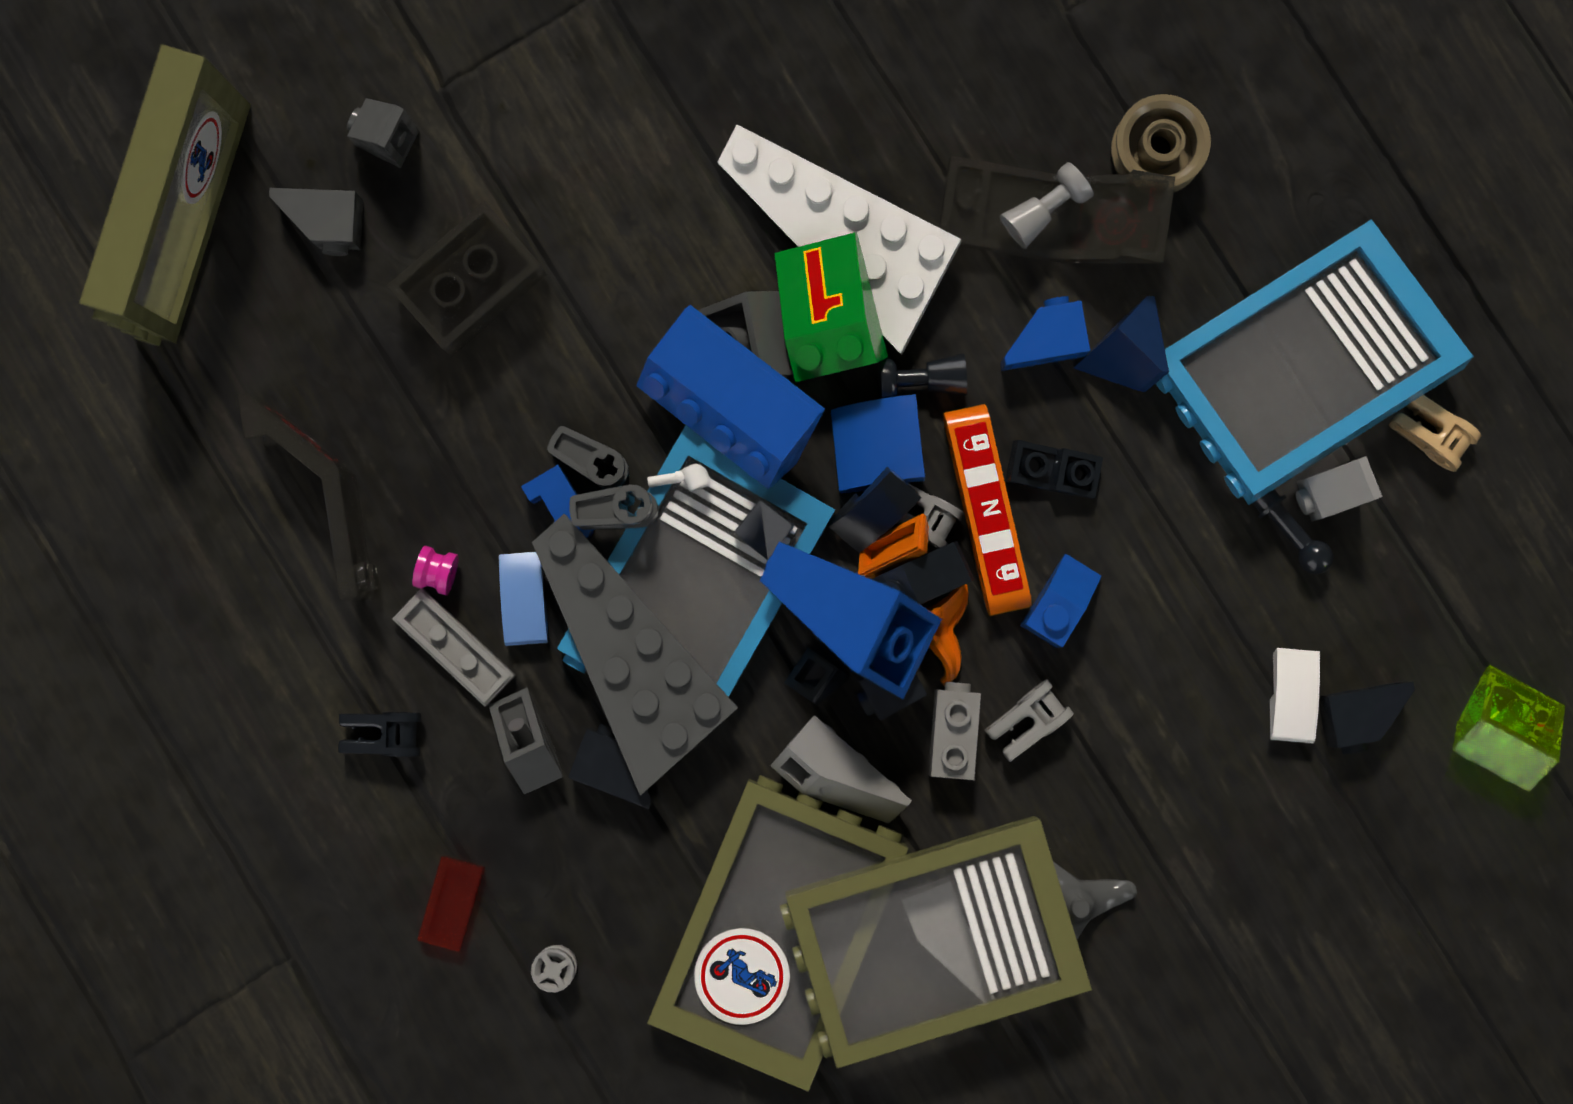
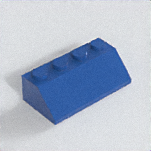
M691 305L684 309L648 356L636 385L767 489H770L798 463L825 410L824 407Z

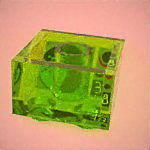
M1489 665L1481 676L1457 722L1453 751L1462 755L1468 761L1475 762L1499 775L1505 781L1513 783L1529 792L1559 762L1565 705Z

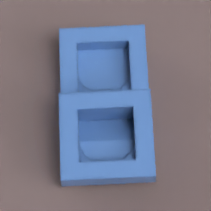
M537 553L500 554V597L505 646L548 643L544 570Z

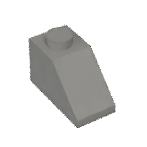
M1367 456L1296 482L1299 491H1296L1298 505L1304 515L1309 514L1311 521L1326 518L1382 497Z

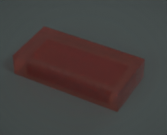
M448 856L441 857L418 941L457 952L462 949L485 867Z

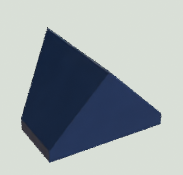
M1146 296L1073 369L1142 392H1146L1169 373L1155 297Z

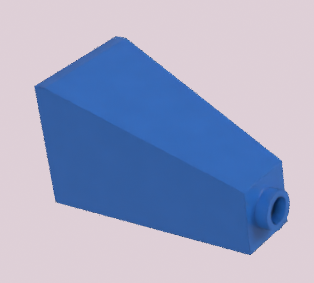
M779 541L766 563L760 581L854 672L904 699L942 619L896 589Z

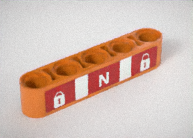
M986 404L943 413L945 432L988 615L993 616L1029 608L1032 606L1029 585Z

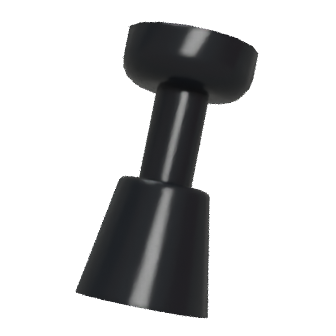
M964 353L927 362L926 369L897 371L896 363L892 359L887 358L878 362L881 399L896 397L900 387L927 386L929 392L967 395V368Z

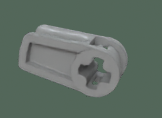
M909 484L922 497L916 505L922 508L927 517L929 525L928 544L937 549L948 545V542L945 541L956 520L961 521L965 513L947 501L934 495H929ZM907 513L896 524L900 525L915 516ZM943 515L936 530L932 531L939 517Z
M1048 680L1041 682L1029 691L1013 708L985 729L989 738L995 740L1008 730L1012 731L1013 726L1026 717L1033 719L1032 725L1017 738H1011V742L1004 747L1002 752L1008 762L1014 760L1042 737L1055 731L1074 714L1069 706L1064 708L1051 692L1052 685ZM1040 700H1042L1044 704L1048 707V709L1052 712L1051 716H1049L1041 707V705L1039 704Z

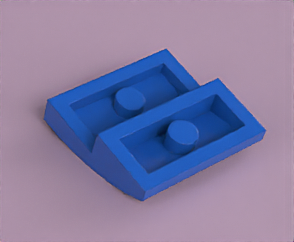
M916 394L870 400L831 410L839 494L865 491L887 466L906 483L925 480Z

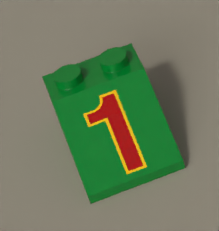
M857 232L775 253L784 339L795 382L875 364L888 357Z

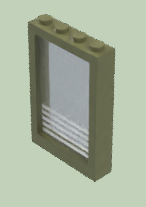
M1035 816L785 891L787 903L779 905L786 930L796 929L800 945L792 947L799 973L808 971L813 988L805 990L811 1014L813 1016L821 1013L825 1030L817 1032L824 1057L833 1056L837 1068L1092 990L1041 820Z

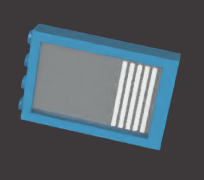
M1371 219L1166 348L1165 353L1169 373L1161 378L1156 385L1164 394L1170 392L1178 404L1175 409L1179 418L1187 428L1194 426L1203 439L1200 441V446L1206 457L1212 463L1218 461L1227 475L1224 477V480L1236 498L1243 496L1247 504L1250 505L1459 373L1474 356Z
M685 425L657 475L675 473V471H681L689 465L699 464L707 470L711 484L694 492L689 491L685 480L680 483L650 487L647 492L656 498L659 506L655 521L644 528L625 529L608 562L729 697L783 604L760 581L767 560L735 536L734 531L758 500L762 499L795 525L782 543L811 554L835 513V509L782 479L777 481L770 489H767ZM641 502L638 508L644 507V503ZM568 628L557 649L566 654L562 660L564 663L585 673L586 668Z

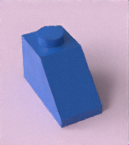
M1068 296L1045 300L1044 307H1040L1000 362L1001 371L1085 357L1090 352L1082 301L1070 302Z
M1065 553L1020 626L1055 648H1063L1084 614L1101 575Z

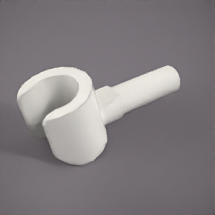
M699 464L689 465L681 471H675V473L647 477L649 488L680 483L685 480L689 491L694 492L711 484L707 470Z

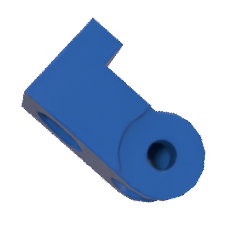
M559 465L554 466L521 486L527 498L533 504L540 500L544 501L555 521L563 514H566L571 520L570 498L578 494ZM578 527L588 540L592 538L594 530H583Z

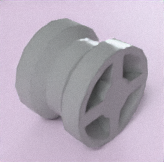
M563 945L548 946L538 954L532 964L531 975L533 981L540 989L546 992L556 993L562 991L574 979L577 973L578 962L575 954L569 948Z

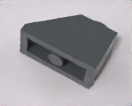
M368 98L365 99L361 108L357 107L352 112L347 124V130L349 131L347 137L356 147L400 168L419 133L418 128L403 108Z
M270 188L269 197L319 249H322L323 254L347 256L348 250H361L364 200L355 191Z
M528 688L489 704L504 763L524 794L564 777L555 747Z

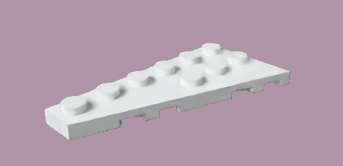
M736 125L718 160V164L798 247L857 232L882 335L900 354H903L962 240L763 137Z

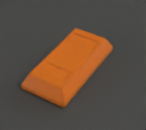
M918 515L888 530L878 540L862 550L859 554L858 574L873 579L926 554L929 533L926 515Z

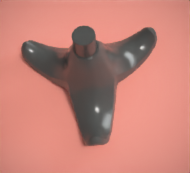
M1053 861L1076 939H1078L1091 919L1133 899L1137 895L1136 886L1131 881L1118 879L1080 880ZM1047 938V958L1055 965Z

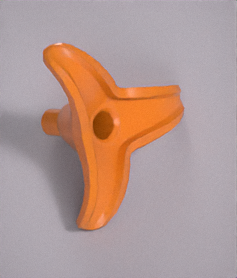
M967 584L952 590L941 601L926 608L942 619L928 648L936 654L943 664L944 674L940 682L944 686L945 682H952L957 677L961 668V650L957 637L954 634V627L963 616L968 605L969 591Z

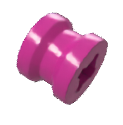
M423 546L413 573V587L420 589L426 586L433 587L439 594L447 596L456 576L459 561L458 554L449 552L442 555L436 553L432 547Z

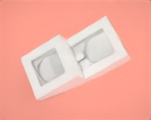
M1277 648L1273 653L1274 694L1270 698V740L1314 743L1319 707L1320 651Z

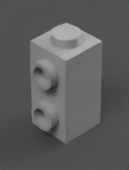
M945 682V690L935 689L928 771L931 777L974 780L981 693L971 692V684Z

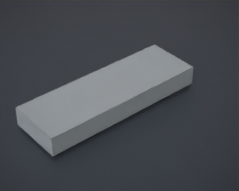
M424 588L420 589L393 617V620L484 706H488L516 676Z

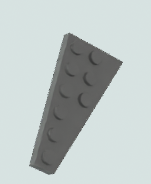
M563 514L539 535L532 544L637 790L642 795L738 707L578 527L572 524L570 518Z

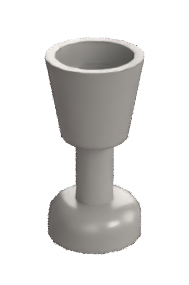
M1067 162L1058 170L1057 179L1060 185L1039 200L1033 197L1000 215L1004 227L1022 248L1026 249L1052 220L1050 213L1069 198L1074 202L1084 203L1093 197L1094 193L1090 184L1072 163Z

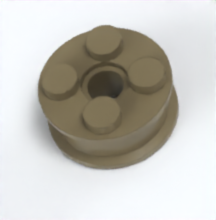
M1168 94L1146 97L1135 103L1125 113L1114 132L1111 143L1113 165L1120 178L1129 187L1140 193L1151 195L1152 189H1157V192L1153 190V196H1155V193L1156 196L1175 193L1187 186L1205 165L1211 147L1210 130L1202 113L1189 101ZM1151 138H1165L1170 144V152L1167 154L1156 152L1151 146Z

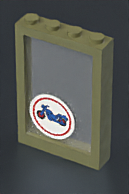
M161 44L79 302L94 310L92 318L105 322L108 326L133 336L134 339L155 346H160L161 340L177 342L251 106L203 56Z
M760 775L757 782L751 779L747 782L647 1024L809 1091L824 1055L817 1032L824 1031L825 1027L821 1013L813 1016L811 1014L805 990L813 988L808 971L799 973L792 947L800 945L796 929L786 930L779 905L787 903L785 891L906 855L908 846L900 842L903 835L894 830L879 825L875 832L861 826L863 818L840 808L837 815L820 809L823 801L805 794L803 795L801 792H799L797 798L781 792L783 784ZM894 883L808 909L839 1014H841Z

